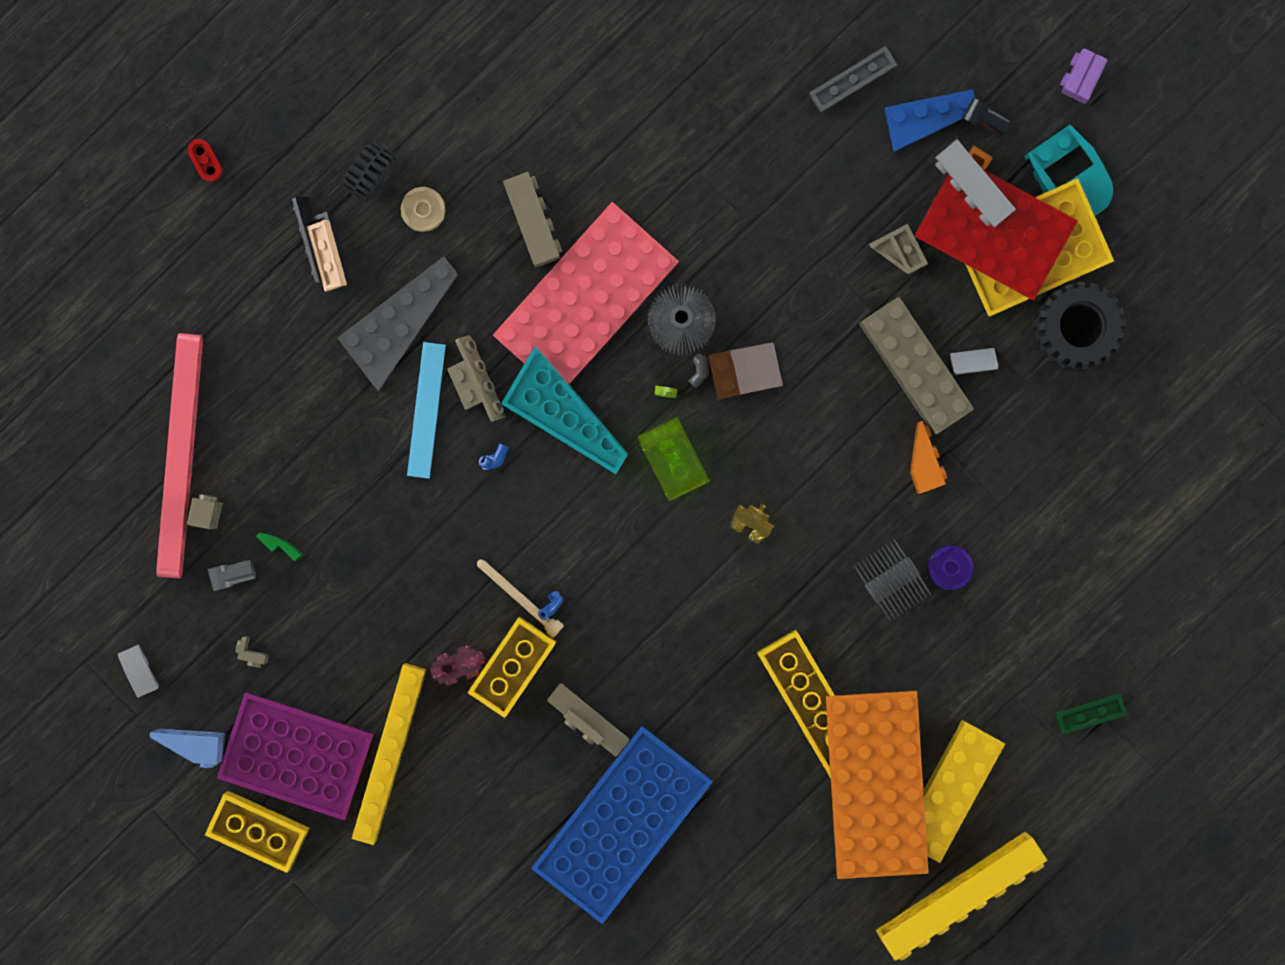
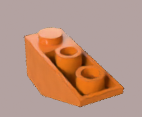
M923 421L918 422L916 426L910 469L917 494L946 485L944 480L947 479L943 466L939 467L937 458H939L938 450L935 445H931L929 437H932L928 424L924 425Z

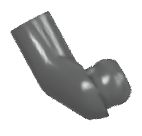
M697 354L693 358V362L696 365V373L689 382L695 388L710 373L709 360L702 354Z

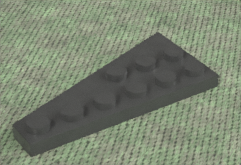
M442 257L338 337V340L377 391L381 390L383 384L395 369V366L404 356L429 316L435 310V307L458 276L445 257Z

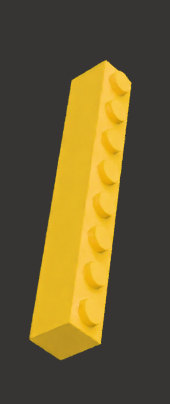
M407 663L402 666L352 835L354 840L374 845L377 841L427 669Z

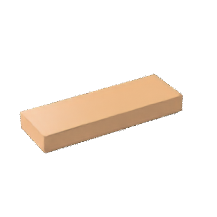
M324 220L307 226L324 291H331L346 286L347 283L330 221Z

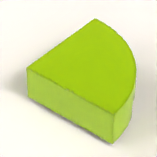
M662 386L655 387L656 396L677 397L678 389Z

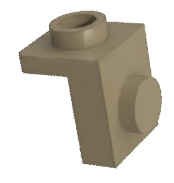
M244 636L241 640H238L235 653L238 654L237 659L248 661L247 665L253 667H261V664L268 663L269 654L247 650L250 637Z

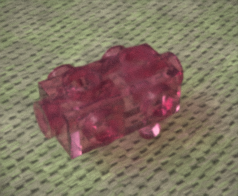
M470 645L458 648V654L450 656L447 652L436 656L437 661L433 662V667L430 668L433 680H438L439 684L445 682V685L449 686L459 682L457 679L466 675L467 679L480 675L479 670L483 669L482 664L485 663L482 651L477 652L476 647L471 649ZM445 665H450L452 667V671L450 673H446L444 671Z

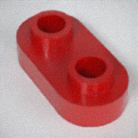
M193 140L188 146V154L198 173L205 181L215 182L219 180L222 176V166L211 146L205 140ZM199 148H204L202 155L197 154ZM214 167V174L209 175L208 169Z

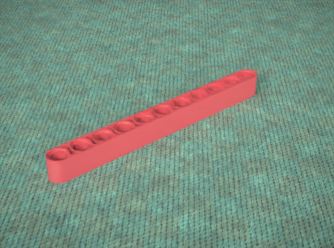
M179 333L177 336L157 558L158 577L180 579L183 573L203 348L202 335Z

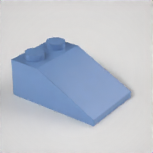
M160 728L150 732V738L189 761L200 763V767L213 768L223 760L226 733Z

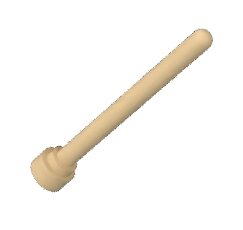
M478 560L477 566L545 626L544 629L547 631V635L553 639L560 632L564 625L559 620L555 621L553 618L541 620L538 616L540 609L486 561Z

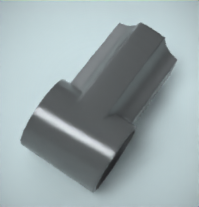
M251 560L208 569L213 591L256 579L255 569Z

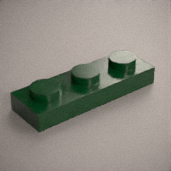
M1120 693L1055 712L1060 732L1064 735L1127 716L1122 696Z

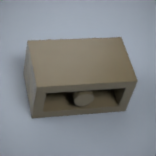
M200 494L199 498H192L187 525L205 529H217L223 503L217 502L218 497Z

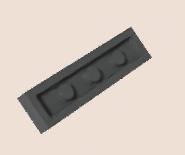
M884 46L809 93V96L819 112L822 113L895 68L897 63L887 47Z

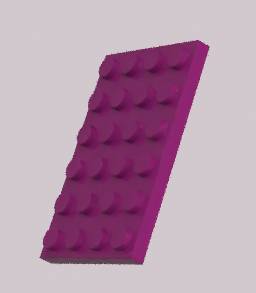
M245 692L217 779L345 821L374 734Z

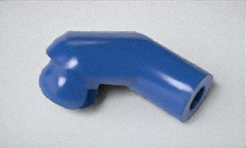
M499 443L495 454L480 457V467L484 470L500 467L509 447Z
M554 591L548 595L551 603L539 610L538 616L541 620H546L555 614L563 603V596H560L559 591Z

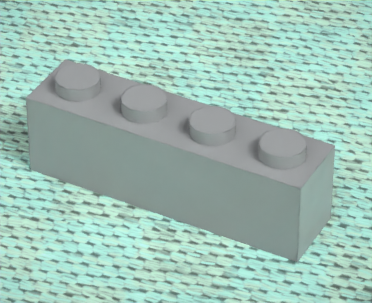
M955 140L936 156L938 162L935 165L943 175L947 172L951 176L952 180L950 183L958 192L962 189L967 195L964 200L972 209L977 207L982 213L979 218L987 227L991 224L994 228L1016 210L958 140Z

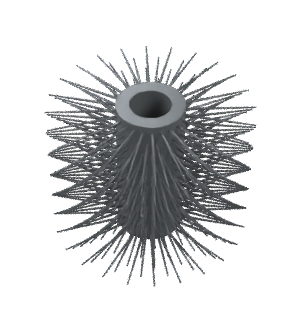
M685 283L683 305L681 286V306L680 301L678 305L674 288L675 300L670 289V297L665 289V295L662 293V298L657 294V307L656 303L655 306L653 303L651 305V313H648V316L652 315L656 308L654 316L651 319H647L654 324V329L650 325L649 328L655 334L654 339L659 338L657 343L663 340L659 346L661 345L662 348L665 347L666 349L669 347L670 353L673 348V353H675L678 342L677 352L679 356L680 340L682 339L683 356V335L684 341L686 336L690 353L689 341L694 352V344L699 350L700 337H703L705 340L706 336L709 343L708 334L710 338L715 324L711 326L709 332L708 328L712 321H716V318H713L709 313L708 307L711 313L715 315L710 306L704 305L707 297L703 299L705 294L702 296V293L694 292L693 289L690 294L689 286L686 297ZM683 316L688 320L680 324L676 322L677 318Z
M896 541L895 543L905 559H902L890 542L901 561L898 562L887 546L897 562L895 565L882 547L893 566H889L879 551L889 569L886 570L875 554L885 572H882L874 561L881 574L878 575L872 565L871 567L877 577L874 578L870 572L873 577L870 580L865 573L869 580L868 583L864 580L865 587L876 604L883 601L886 605L883 600L885 598L891 604L888 596H891L898 606L892 596L895 593L903 605L896 593L897 590L908 604L900 588H903L913 603L903 587L905 585L918 602L908 586V583H911L916 593L922 599L912 583L914 580L925 595L916 580L917 577L930 594L920 578V573L910 558L906 557Z

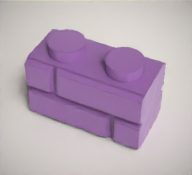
M1082 49L1080 53L1076 52L1070 62V65L1073 66L1070 74L1066 72L1060 85L1064 86L1061 92L1081 103L1089 101L1108 60L1087 49Z

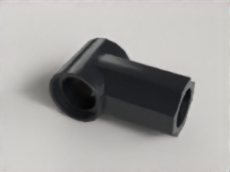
M972 98L962 115V118L977 127L980 126L998 137L1004 134L1008 128V119L992 111L988 105L975 98Z

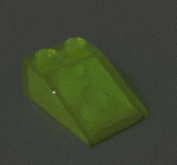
M678 417L637 436L669 501L710 482Z

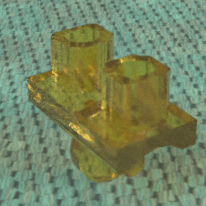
M761 504L758 509L752 505L748 509L739 505L733 515L734 519L731 528L737 532H742L745 525L753 529L749 538L759 544L764 537L768 538L773 525L767 522L769 515L762 512L765 505Z

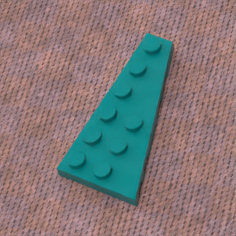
M535 346L501 404L616 474L628 453L538 347Z

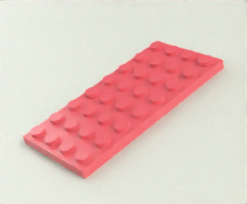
M612 202L493 336L524 364L534 347L537 346L567 383L570 384L679 261Z

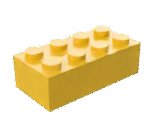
M518 617L468 693L505 718L557 641L523 618Z
M227 791L223 794L205 835L288 873L310 828L233 792Z

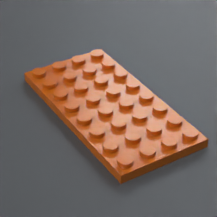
M917 691L826 696L837 879L928 874Z

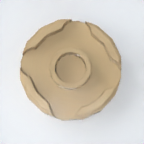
M418 187L409 191L405 195L400 207L405 223L413 230L419 232L432 231L437 228L444 220L446 212L445 203L440 194L427 187Z

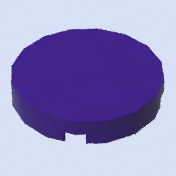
M944 546L932 554L928 563V572L931 580L937 586L946 590H956L962 588L970 581L973 572V562L971 556L964 549L957 546Z

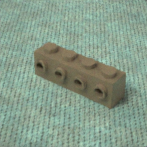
M525 172L504 180L505 189L535 268L560 259L559 253L562 252L558 239L553 240L551 232L555 231L551 219H545L543 211L547 210L544 200L542 197L538 198L535 192L536 189H539L535 176L530 177L529 173Z

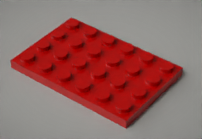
M983 170L1016 209L994 228L991 224L987 227L979 218L982 213L977 207L972 209L964 200L967 195L962 189L958 192L950 183L952 178L948 174L914 237L1034 301L1078 220Z

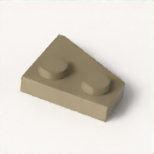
M908 224L869 244L872 249L907 274L928 264Z

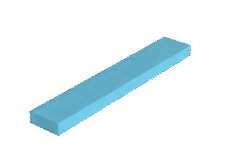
M423 342L407 476L430 478L446 345Z

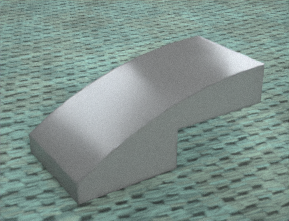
M139 644L118 653L121 665L137 697L158 689L159 685L148 667L149 662Z

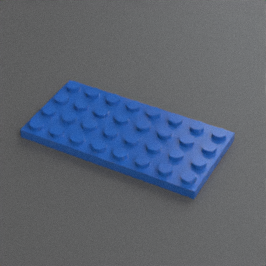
M641 726L531 869L603 924L713 781Z

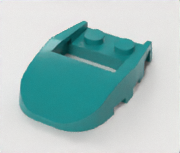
M1068 125L1059 133L1027 153L1025 158L1026 160L1030 159L1035 170L1032 173L1036 181L1038 180L1044 194L1056 188L1044 169L1078 146H1081L1094 165L1070 181L1079 179L1093 214L1096 216L1110 204L1113 196V184L1095 149L1071 125Z

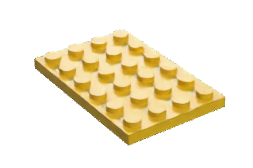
M1078 178L1035 197L1078 220L1037 295L1114 261ZM966 265L988 317L1029 299Z

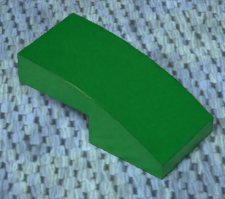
M258 533L256 535L272 552H276L280 547L294 561H298L304 555L292 544L277 536L266 533Z

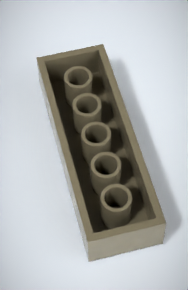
M900 297L859 323L924 422L928 424L933 435L938 434L974 410Z

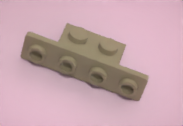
M470 335L456 339L464 361L447 370L465 410L483 403L491 422L506 417L503 405L496 395L495 387L489 379L485 364L478 354L475 342Z
M559 684L548 698V702L564 714L563 717L566 718L565 724L574 731L576 728L584 733L582 737L591 745L594 742L597 745L600 744L611 754L618 756L629 742V738L563 684Z

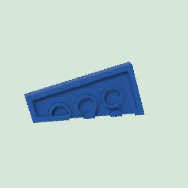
M973 90L885 107L884 110L893 152L962 120V115L972 98H975Z

